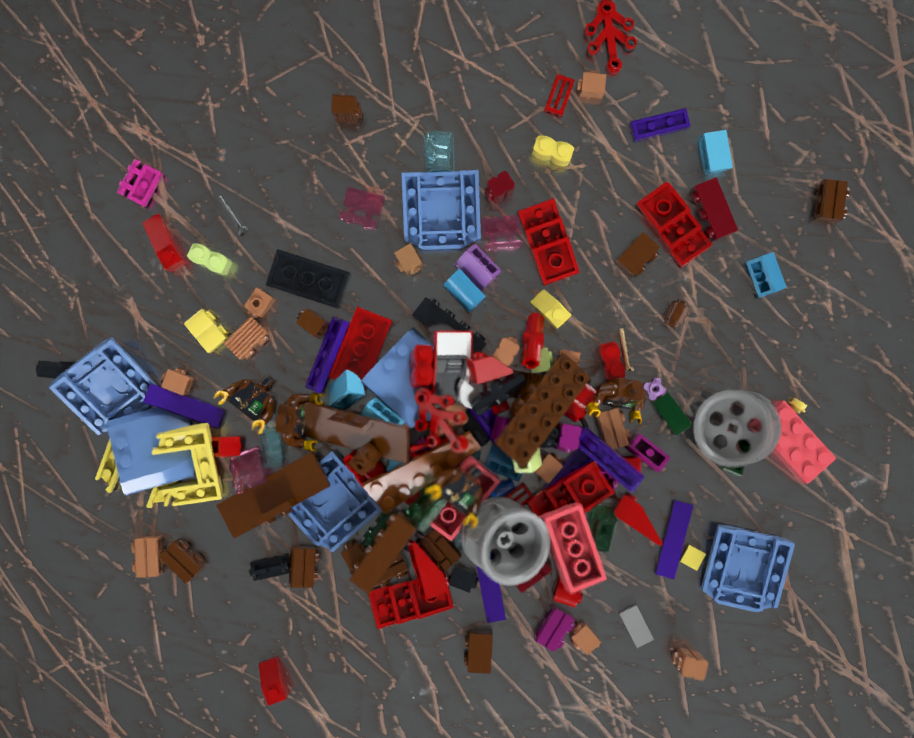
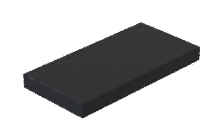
M277 249L266 286L339 309L350 272Z

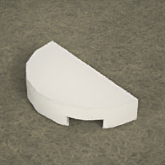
M461 378L457 386L459 388L458 400L464 406L472 409L469 402L481 394Z

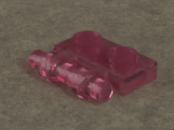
M348 187L343 206L350 209L348 212L341 210L339 218L345 219L349 223L363 224L362 226L369 228V226L376 228L378 221L373 220L372 215H381L385 197ZM356 210L366 212L365 217L356 215Z
M519 215L481 219L483 239L490 238L491 241L490 244H483L484 252L491 251L495 253L498 250L506 249L515 251L516 248H522V241H514L513 237L521 235ZM507 236L508 242L497 243L496 237Z
M257 446L241 452V460L239 461L236 457L230 458L229 470L233 476L232 486L237 494L243 492V485L245 483L250 489L267 482L261 451ZM241 469H243V475H240Z

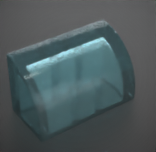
M442 131L424 134L425 172L455 171L454 134Z
M275 428L264 429L263 433L259 434L262 468L284 466V444L281 434L276 433Z

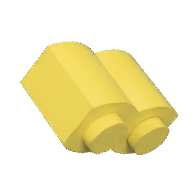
M541 135L537 136L532 155L539 160H550L558 166H568L574 147L569 143L555 142L552 138Z
M201 309L188 319L184 325L208 353H212L228 339L226 336L228 332L222 325L218 326L215 323L216 317L210 310L205 311Z

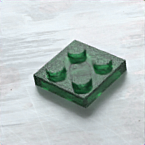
M432 483L421 490L419 497L410 504L406 512L416 529L422 533L426 531L448 503L441 496L431 499L433 490L431 493L426 494L425 490L428 487H433Z

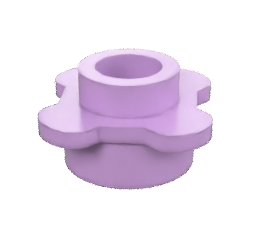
M654 378L652 382L645 383L643 386L650 400H655L659 395H665L666 389L662 387L661 379Z

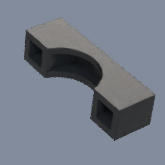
M425 297L412 314L415 319L427 328L440 323L449 325L455 331H470L469 329L471 328L463 320L459 323L454 319L456 315L450 310L446 309L444 311L439 307L440 303L433 297L430 299ZM478 332L476 334L473 333L472 354L481 352L487 345L484 342L486 338Z

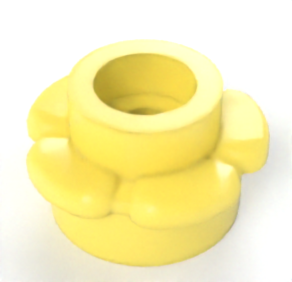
M793 398L791 402H788L794 412L798 414L801 411L806 412L805 408L807 405L800 400Z

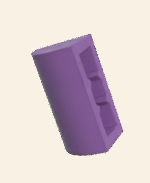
M477 244L466 250L455 262L456 267L480 291L502 271Z

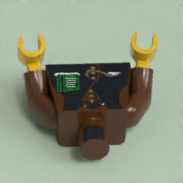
M266 375L262 377L259 383L254 379H243L232 383L223 391L216 392L214 399L217 396H221L223 399L219 402V405H222L226 398H228L227 401L254 421L252 430L259 426L258 434H262L264 425L268 423L274 413V395L268 391V388L274 381Z
M616 378L599 385V389L593 399L594 402L587 405L589 415L593 412L595 417H598L601 413L598 407L599 404L630 410L634 409L629 413L631 424L634 419H637L638 424H641L642 417L640 411H643L646 392L643 389V383L638 380Z
M313 392L310 396L309 394H292L285 403L278 406V413L275 418V431L281 434V438L286 445L297 448L304 447L306 451H316L311 448L312 443H318L316 440L304 441L306 434L304 404L310 401L311 403L322 405L323 402L317 401L319 396H324L323 394Z
M473 465L468 472H465L461 467L441 472L433 482V487H428L425 490L426 494L431 493L433 490L431 499L441 496L465 516L468 513L469 517L463 520L464 525H467L469 520H471L472 525L470 529L477 526L478 520L476 517L481 506L483 494L482 487L477 479L483 473L482 470Z

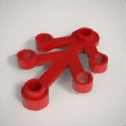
M602 0L597 6V16L591 23L586 25L584 31L587 36H593L603 19L605 27L595 41L589 43L587 52L590 55L597 54L600 45L607 38L609 60L606 64V70L614 75L619 73L622 68V61L617 58L615 38L622 42L628 50H633L636 47L637 39L633 36L628 37L613 26L612 19L621 24L625 31L633 29L634 20L632 18H625L618 13L616 5L612 0ZM608 6L610 10L606 11L603 7ZM630 22L631 27H627L625 23ZM592 27L594 31L589 32L587 28ZM628 41H633L634 45L630 46ZM595 46L597 50L592 51L590 47ZM616 62L618 66L613 67L611 63Z
M427 388L418 389L414 396L415 402L419 405V420L415 422V428L417 431H424L428 428L426 420L428 410L431 414L430 436L426 439L427 445L434 447L440 443V438L438 437L440 426L450 439L452 450L457 453L465 451L468 448L467 438L457 436L445 420H453L456 424L462 423L466 419L465 413L463 411L439 410L433 404H441L444 408L451 407L454 404L453 397L450 395H433L432 391ZM446 398L448 399L449 404H446V402H445V399H446ZM457 414L460 415V420L457 419Z

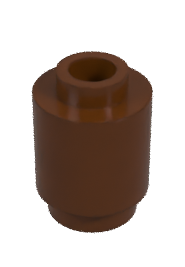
M680 299L672 301L664 317V323L675 329H678L680 325L682 326L690 310L687 307L688 303Z

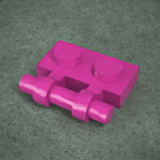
M134 159L132 164L128 165L126 169L128 171L124 179L120 180L117 193L124 196L125 192L129 190L127 198L146 207L163 173L146 164L139 170L141 162ZM134 175H138L134 184L131 185L130 183Z

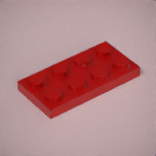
M357 306L329 378L335 380L346 370H349L362 380L375 366L393 320Z

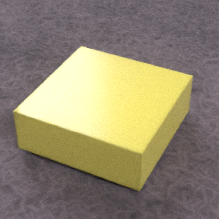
M688 544L679 561L697 571L706 554Z

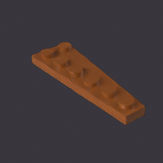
M470 431L459 435L466 437L468 440V448L465 451L455 452L451 448V441H446L444 444L430 449L428 453L420 457L418 455L412 458L411 461L403 465L400 464L387 473H382L362 483L363 488L382 511L387 514L433 482L441 472L450 470L481 448L480 444Z

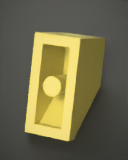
M544 289L530 301L555 330L572 316L557 299Z

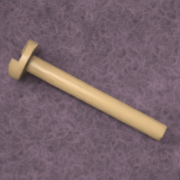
M621 328L619 329L626 373L627 370L634 371V367H630L624 329Z

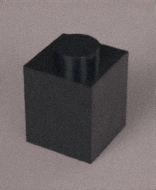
M455 563L448 582L450 586L470 593L472 588H476L479 578L476 577V571Z

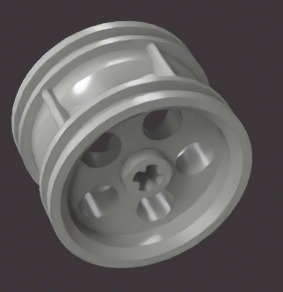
M726 390L713 394L699 407L694 420V436L700 450L710 460L723 466L737 467L758 462L773 452L781 436V419L775 406L763 395L748 390ZM738 401L742 402L745 407L743 414L739 416L733 413V405ZM717 412H720L724 417L723 423L719 426L714 423ZM757 418L761 421L762 427L759 432H753L749 429L748 423L751 419ZM734 425H738L739 429H736L737 431L732 430ZM720 434L727 438V446L725 448H722L717 441V437ZM741 439H747L750 442L751 449L748 453L739 449L738 442Z
M492 497L482 501L476 517L478 520L477 526L470 529L472 522L469 520L468 524H463L461 544L466 556L474 564L482 568L489 577L500 584L516 585L529 580L542 568L549 554L550 535L545 523L510 498ZM521 522L519 530L512 532V526ZM514 542L517 543L516 548L509 553L508 547ZM496 548L497 555L490 560V553L492 549Z

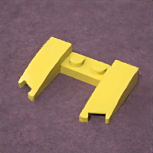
M209 423L191 425L157 434L156 438L161 440L159 446L153 448V455L191 449L196 471V480L161 489L163 495L170 492L176 499L172 505L179 506L222 499L224 491L220 475L218 476L211 445L212 436Z
M110 439L95 477L96 480H99L101 477L109 485L105 489L108 493H112L119 478ZM179 480L154 487L146 507H154L155 502H164V506H168L172 495L170 492L163 495L161 489L178 484Z

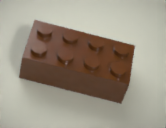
M401 511L397 515L393 513L385 524L388 527L378 532L373 540L375 542L374 546L370 544L361 556L363 558L362 562L358 560L349 572L351 574L349 581L367 594L371 592L417 530L418 524Z

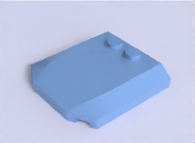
M479 170L401 173L404 241L423 250L460 249L481 238Z
M414 327L361 380L362 384L401 417L409 428L415 427V422L419 420V405L415 402L414 396L415 392L420 389L412 388L409 376L412 369L410 353L417 344L431 345L433 349V345ZM428 410L426 418L427 422L431 421V414Z
M110 337L60 374L49 385V388L97 435H100L102 432L108 431V420L146 410L150 405L143 403L148 388L150 384L156 386L158 384Z
M155 407L107 421V430L120 483L126 496L194 476L195 467L191 449L152 454L153 448L158 447L161 440L156 438L157 434L191 426L188 418Z
M335 450L331 451L319 462L331 486L293 506V512L288 514L313 544L328 548L331 552H334L382 511L368 492L357 482L355 475L346 467L343 457Z
M717 525L701 586L702 591L712 597L718 604L752 612H761L763 609L770 607L778 608L795 543L774 535L729 525Z

